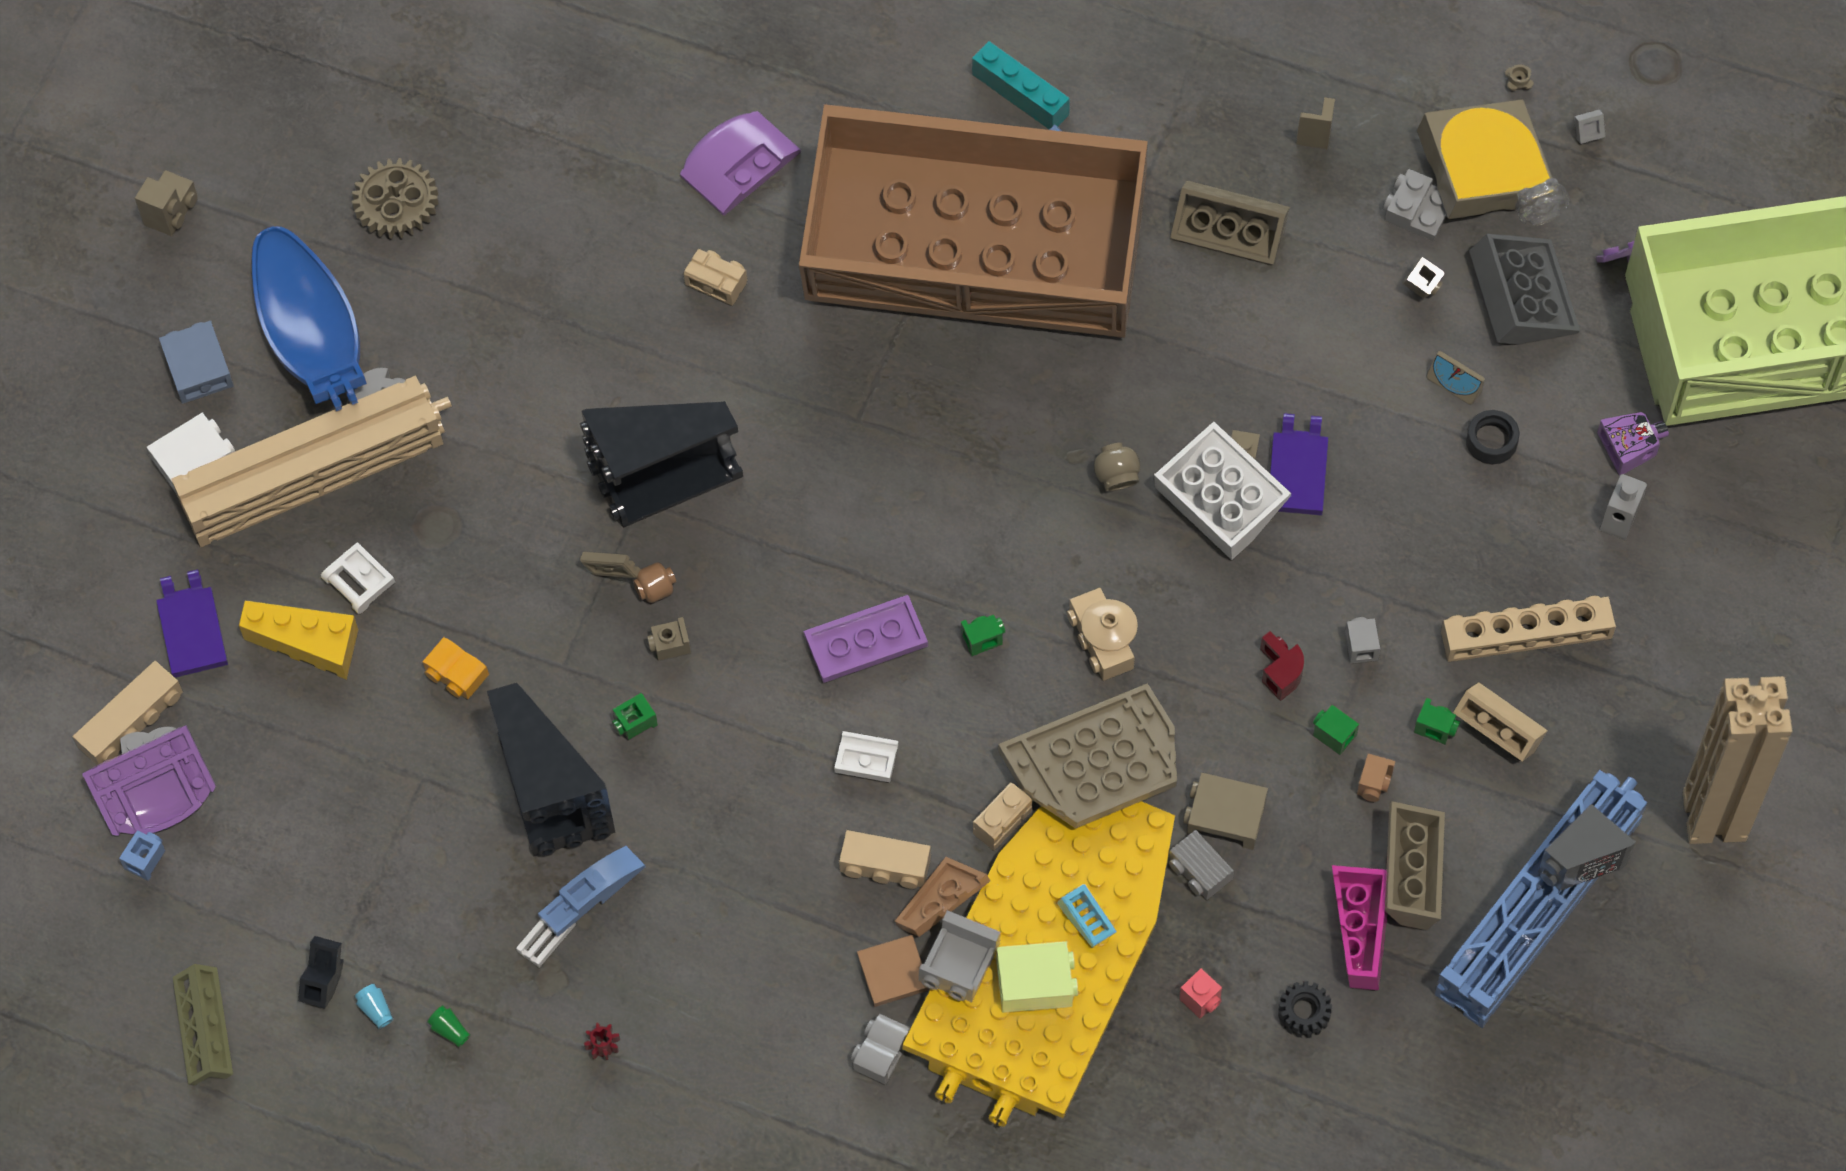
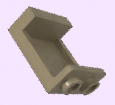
M1201 773L1199 782L1194 781L1191 789L1190 798L1194 799L1193 807H1187L1183 823L1188 824L1187 834H1191L1194 830L1233 838L1243 841V848L1254 850L1268 788Z

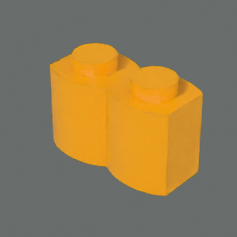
M445 637L440 640L422 662L426 670L424 672L425 675L435 683L441 681L446 684V689L457 698L462 696L469 699L489 676L486 665Z

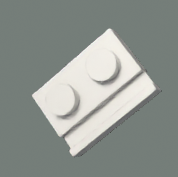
M843 731L834 768L835 773L890 782L898 749V741Z

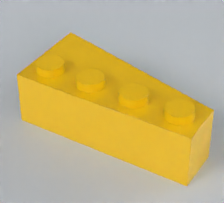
M245 601L239 623L244 640L274 652L280 651L289 655L292 659L297 661L303 660L313 664L315 668L336 673L338 677L347 680L358 634L354 615Z

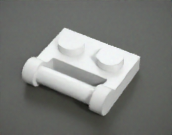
M358 542L321 574V578L327 584L331 583L352 603V608L358 614L363 613L372 601L395 583L394 577ZM344 570L365 590L361 596L339 576L341 571Z

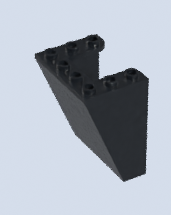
M725 401L591 408L581 411L583 422L580 423V427L584 434L582 439L586 446L584 450L589 460L587 461L588 468L592 476H598L600 480L598 483L599 490L603 498H609L611 505H609L610 512L614 520H620L623 528L743 477V470L735 459L737 454L730 440L731 435L738 433V425Z
M513 683L487 691L498 729V738L533 857L537 855L548 856L556 850L565 847L576 848L585 841L592 839L603 840L616 833L604 781L518 683Z

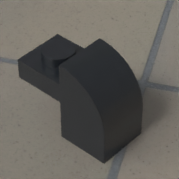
M318 936L313 937L310 942L309 963L300 977L298 1001L322 1008L327 1007L335 993L342 973L344 962L343 959H340L342 943Z

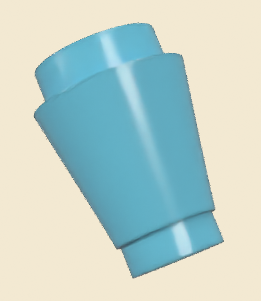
M375 984L366 986L355 995L356 1005L379 1029L387 1026L394 1020L381 988H377Z

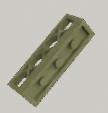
M193 964L173 976L187 1079L190 1085H196L209 1077L227 1079L233 1075L217 967ZM189 978L190 985L187 993H185L184 981ZM192 1004L194 1012L190 1020L188 1012ZM196 1031L198 1039L194 1047L192 1039ZM200 1058L202 1071L197 1073L196 1066Z

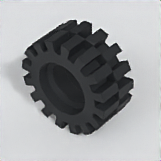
M1303 981V985H1299V982L1293 984V988L1287 987L1285 994H1282L1278 1016L1279 1020H1282L1281 1025L1283 1028L1287 1026L1288 1033L1291 1035L1293 1032H1296V1037L1302 1038V1034H1306L1307 1038H1312L1313 1033L1317 1036L1321 1033L1322 1028L1325 1030L1332 1011L1331 998L1329 995H1325L1326 990L1323 987L1320 990L1318 989L1317 983L1309 986V981ZM1301 1000L1310 1001L1316 1007V1014L1312 1018L1302 1019L1294 1012L1295 1004Z

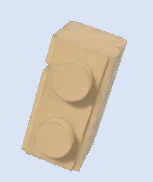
M698 249L684 271L685 285L729 305H734L739 297V293L742 292L747 283V273L744 267L736 261L729 263L721 259L714 251L708 250L705 252Z
M1010 782L973 821V834L995 851L1021 823V819L1024 820L1032 812V799Z

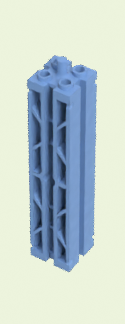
M1601 770L1598 771L1592 782L1583 790L1456 953L1450 964L1442 971L1435 991L1437 997L1454 1008L1456 1006L1461 1009L1465 1017L1481 1028L1485 1026L1490 1016L1495 1013L1599 878L1597 877L1559 891L1555 886L1546 884L1538 872L1544 851L1591 804L1630 836L1639 826L1647 805L1642 795L1633 790L1637 785V781L1634 778L1628 777L1619 788L1620 782L1615 776L1608 773L1605 774Z

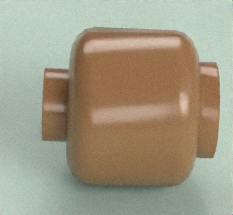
M657 562L641 569L638 573V578L633 580V583L641 600L646 599L649 603H654L673 593L672 584L676 583V579L670 567L665 569L661 563Z

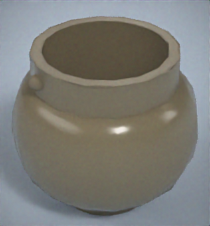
M1113 443L1101 448L1102 453L1094 461V471L1097 479L1104 484L1105 491L1125 489L1140 482L1138 476L1140 459L1132 448L1123 447L1122 443Z

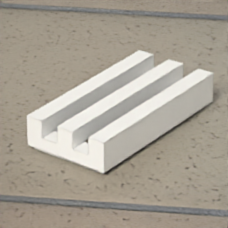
M540 920L516 948L517 952L540 968L575 927L576 923L559 937L556 935L536 958L534 956L535 953L553 934V931L548 927L529 951H527L528 947L547 926Z

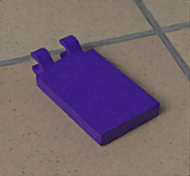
M1284 413L1282 433L1274 432L1270 474L1291 493V496L1278 512L1322 516L1328 437L1320 436L1322 417L1311 416L1309 432L1293 430L1295 414Z
M198 569L187 572L191 588L175 591L171 576L160 578L164 598L156 601L171 672L174 678L228 665L213 591L211 587L203 588Z

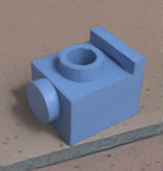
M137 830L119 858L124 869L149 881L151 878L150 874L165 852L162 839L151 832L144 834ZM148 853L145 859L142 858L144 854Z

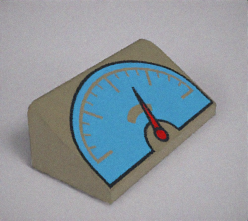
M1440 351L1436 354L1427 374L1428 380L1470 405L1481 394L1485 380L1483 376Z

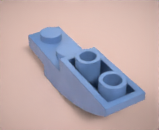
M627 846L622 847L587 868L560 889V895L538 913L539 918L559 937L597 903L601 902L603 904L642 871L645 865Z

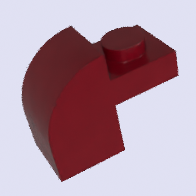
M1269 631L1262 637L1260 649L1273 663L1263 670L1262 682L1281 701L1300 684L1304 668V655L1298 644L1288 650L1286 642Z

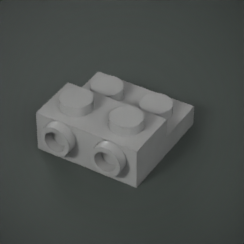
M1408 169L1405 175L1400 174L1394 186V189H1397L1395 195L1389 194L1383 209L1387 210L1385 221L1434 241L1447 214L1437 186L1432 185L1433 179Z

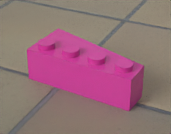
M1332 865L1350 988L1379 990L1388 914L1385 911L1387 870Z

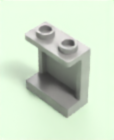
M947 910L942 920V929L925 964H921L919 968L918 981H921L927 988L943 990L956 1000L972 1002L997 951V947L1000 945L1001 932Z

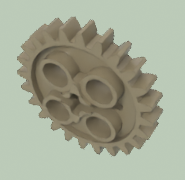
M401 158L397 160L396 164H392L391 159H388L386 166L377 162L378 169L374 170L368 167L369 175L360 174L361 182H355L356 191H352V205L356 218H360L362 226L368 225L370 233L377 229L378 235L381 237L386 231L389 234V238L392 239L394 233L398 232L399 236L403 238L404 231L407 230L413 235V228L415 226L422 230V221L430 223L429 214H436L435 206L439 205L438 189L435 187V179L430 177L428 170H422L421 164L413 168L412 160L403 165ZM391 213H397L394 216H389Z

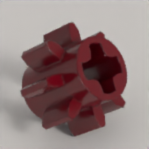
M596 1023V1028L592 1032L586 1030V1036L591 1041L584 1043L585 1050L593 1049L592 1058L594 1060L600 1056L604 1057L607 1061L609 1059L608 1055L612 1052H619L618 1046L614 1043L620 1041L619 1033L612 1034L613 1028L611 1024L603 1027Z

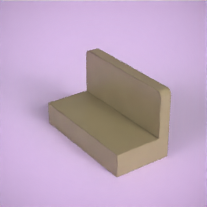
M1324 97L1322 115L1300 113L1297 145L1328 149L1335 99Z

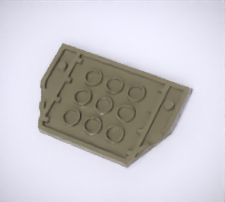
M1148 683L998 744V752L1020 789L1033 801L1074 828L1176 787L1175 726Z

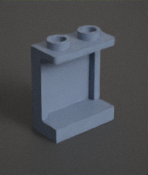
M211 321L199 322L190 328L172 331L159 338L182 404L234 387Z

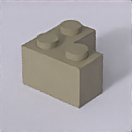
M165 170L159 181L147 177L137 193L135 201L145 226L172 237L176 229L182 226L185 214L189 208L195 205L198 195L193 181Z

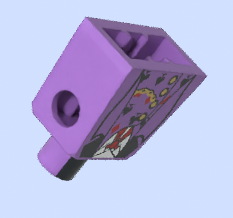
M1642 412L1603 419L1600 421L1597 432L1619 476L1655 457L1660 445L1658 439L1667 437L1669 434L1664 421L1650 425L1646 415Z

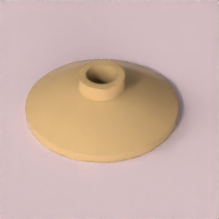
M1112 599L1101 600L1092 604L1085 611L1081 624L1082 633L1087 642L1099 650L1108 652L1118 651L1128 646L1135 638L1138 626L1137 618L1132 609L1125 603ZM1105 619H1113L1115 622L1107 624Z

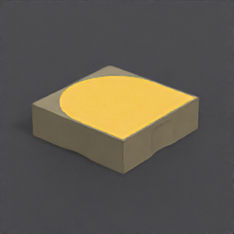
M1523 99L1424 113L1417 133L1427 161L1435 173L1437 188L1448 219L1480 215L1493 210H1515L1548 204L1556 187Z

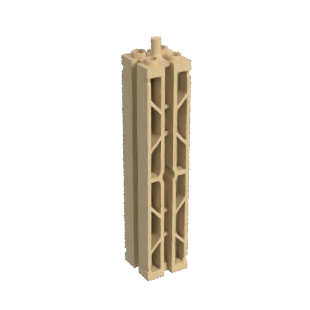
M415 375L406 379L404 383L394 384L363 397L356 404L352 405V403L344 405L341 410L330 411L188 471L186 475L172 478L171 480L180 504L200 547L422 454L429 448L443 445L441 434L445 433L440 421L442 419L439 412L452 407L448 396L431 403V396L425 383L420 385Z
M1785 676L1761 677L1757 686H1750L1749 678L1724 679L1723 687H1721L1685 783L1686 787L1683 789L1685 812H1690L1687 820L1689 844L1712 843L1715 835H1722L1723 843L1747 841L1788 743L1789 736L1792 733L1789 709L1783 710L1788 699Z

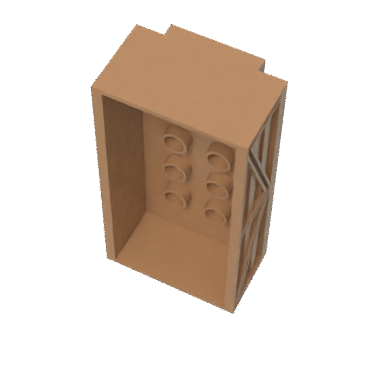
M824 104L799 262L805 300L1125 338L1142 219L1148 141Z

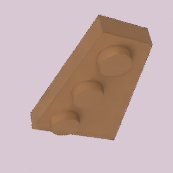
M945 857L898 916L895 923L900 929L920 937L942 920L947 910L952 912L991 880L987 874Z

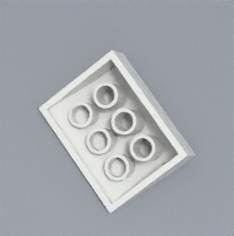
M1215 422L1211 423L1154 474L1155 488L1231 560L1257 537L1291 496V493Z

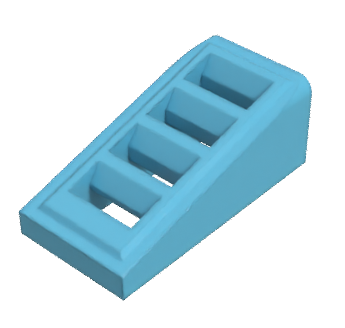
M1085 884L1065 895L1057 902L1063 913L1092 948L1117 932ZM1080 899L1083 903L1075 908L1072 903ZM1088 908L1090 912L1081 917L1079 912ZM1092 917L1098 920L1090 926H1087L1085 923ZM1102 925L1105 930L1094 936L1091 931Z

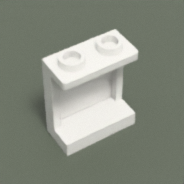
M203 413L147 446L151 460L176 494L172 478L186 475L188 471L235 452L230 441L227 438L222 440L219 436L221 431L213 419L208 421Z

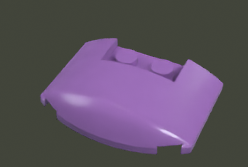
M755 111L733 117L706 134L688 155L680 176L724 216L801 153V150L764 116Z
M187 725L165 733L152 741L113 759H109L82 773L112 835L118 836L120 835L119 832L135 834L138 830L147 834L148 832L154 833L173 826L195 812L203 804L210 791L213 792L216 787Z

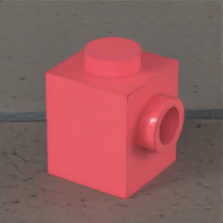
M1200 969L1181 987L1179 1000L1201 1019L1207 1012L1211 1013L1221 1003L1222 987L1203 969Z

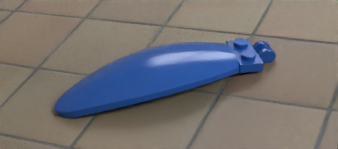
M281 226L264 229L256 236L253 244L252 278L259 320L272 351L281 364L294 377L308 386L316 404L331 399L335 410H341L342 403L337 395L347 392V397L352 405L358 403L354 390L367 384L359 366L360 337L358 326L345 293L324 263L294 233Z

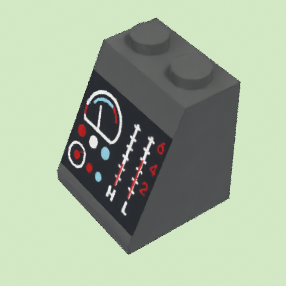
M1591 804L1544 851L1538 872L1546 884L1555 886L1561 891L1624 868L1630 860L1636 842Z

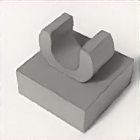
M1600 110L1575 116L1576 138L1580 144L1605 137L1604 116Z

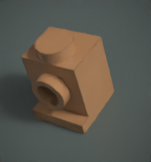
M1368 754L1357 795L1362 796L1367 801H1379L1381 792L1388 791L1395 761Z

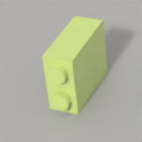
M1067 941L997 947L996 963L1002 1013L1072 1007L1073 996H1078V985L1076 978L1071 979L1070 969H1075L1073 952H1068Z

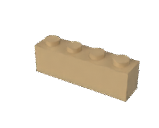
M154 661L73 735L77 747L96 765L117 757L121 750L120 739L123 736L134 732H141L147 725L156 722L160 713L165 708L174 705L179 700L183 691L178 680L157 661Z

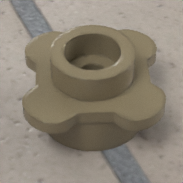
M1515 65L1506 69L1505 75L1509 80L1507 87L1510 90L1515 91L1520 88L1531 89L1533 87V81L1530 80L1531 69L1529 67Z

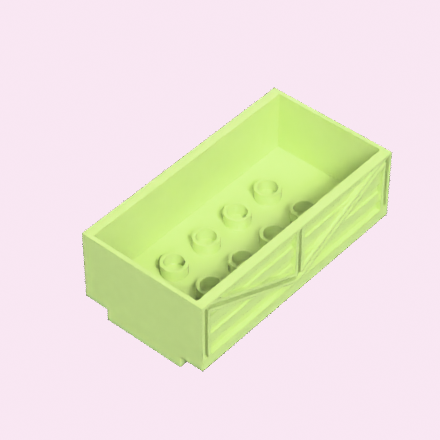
M1846 196L1638 227L1625 277L1633 303L1630 312L1655 405H1660L1666 426L1846 399Z

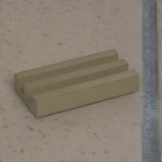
M583 552L580 558L581 563L593 575L638 578V573L641 570L638 566H635L633 561H629L630 557L628 555Z

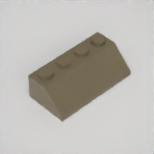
M1187 181L1181 190L1170 238L1273 265L1284 234L1290 207Z
M1392 801L1389 805L1385 911L1400 925L1428 930L1441 919L1445 812Z

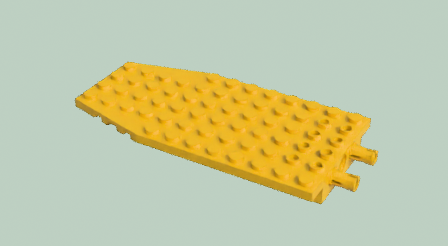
M1140 801L1083 826L1074 828L1043 806H1040L999 852L988 874L991 881L981 888L966 918L1001 932L999 947L1067 941L1068 952H1073L1075 969H1070L1071 979H1077L1078 996H1073L1072 1007L1002 1013L996 963L997 951L972 1002L956 1000L949 993L940 989H930L903 1043L902 1049L928 1060L929 1070L944 1077L935 1093L939 1100L942 1101L945 1096V1103H952L959 1085L962 1084L998 1100L988 1117L994 1124H996L999 1118L998 1126H1006L1014 1107L1036 1116L1040 1108L1064 1118L1155 928L1175 815ZM1083 884L1086 885L1117 931L1093 948L1057 904L1062 897ZM1079 899L1072 904L1076 908L1083 902ZM1085 908L1079 914L1083 917L1090 911L1088 908ZM1092 917L1085 923L1087 926H1090L1098 920ZM1101 925L1091 932L1096 936L1105 929Z

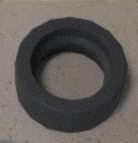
M1483 411L1477 414L1469 424L1466 438L1468 450L1475 459L1482 463L1492 465L1504 463L1517 450L1520 436L1519 427L1513 417L1503 411ZM1484 426H1498L1507 432L1509 442L1503 448H1487L1478 441V430Z

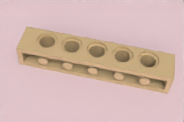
M1590 596L1581 601L1563 600L1553 605L1535 604L1525 609L1507 608L1497 613L1484 611L1469 617L1452 616L1443 621L1441 634L1447 661L1451 662L1612 639L1616 625L1609 597ZM1583 616L1587 618L1588 621L1582 622L1579 621L1576 617ZM1556 620L1561 625L1555 626L1552 625L1549 621ZM1529 624L1534 629L1528 630L1523 628L1522 625ZM1502 628L1506 631V633L1500 634L1497 633L1494 629ZM1475 632L1479 636L1473 638L1468 636L1467 633Z

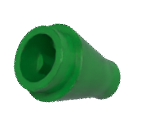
M443 1005L427 1021L432 1031L451 1041L459 1048L471 1036L452 1009H447Z

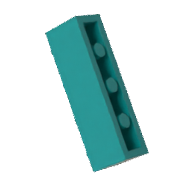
M990 41L972 57V75L1047 129H1051L1054 125L1059 126L1069 116L1070 98Z

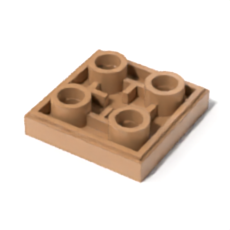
M912 935L857 951L874 1007L930 990L921 981H918L919 968L922 963Z

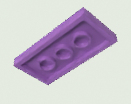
M908 595L804 631V637L823 683L928 647V641Z

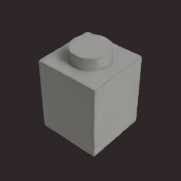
M1358 617L1347 621L1345 636L1350 663L1377 661L1380 645L1375 618Z

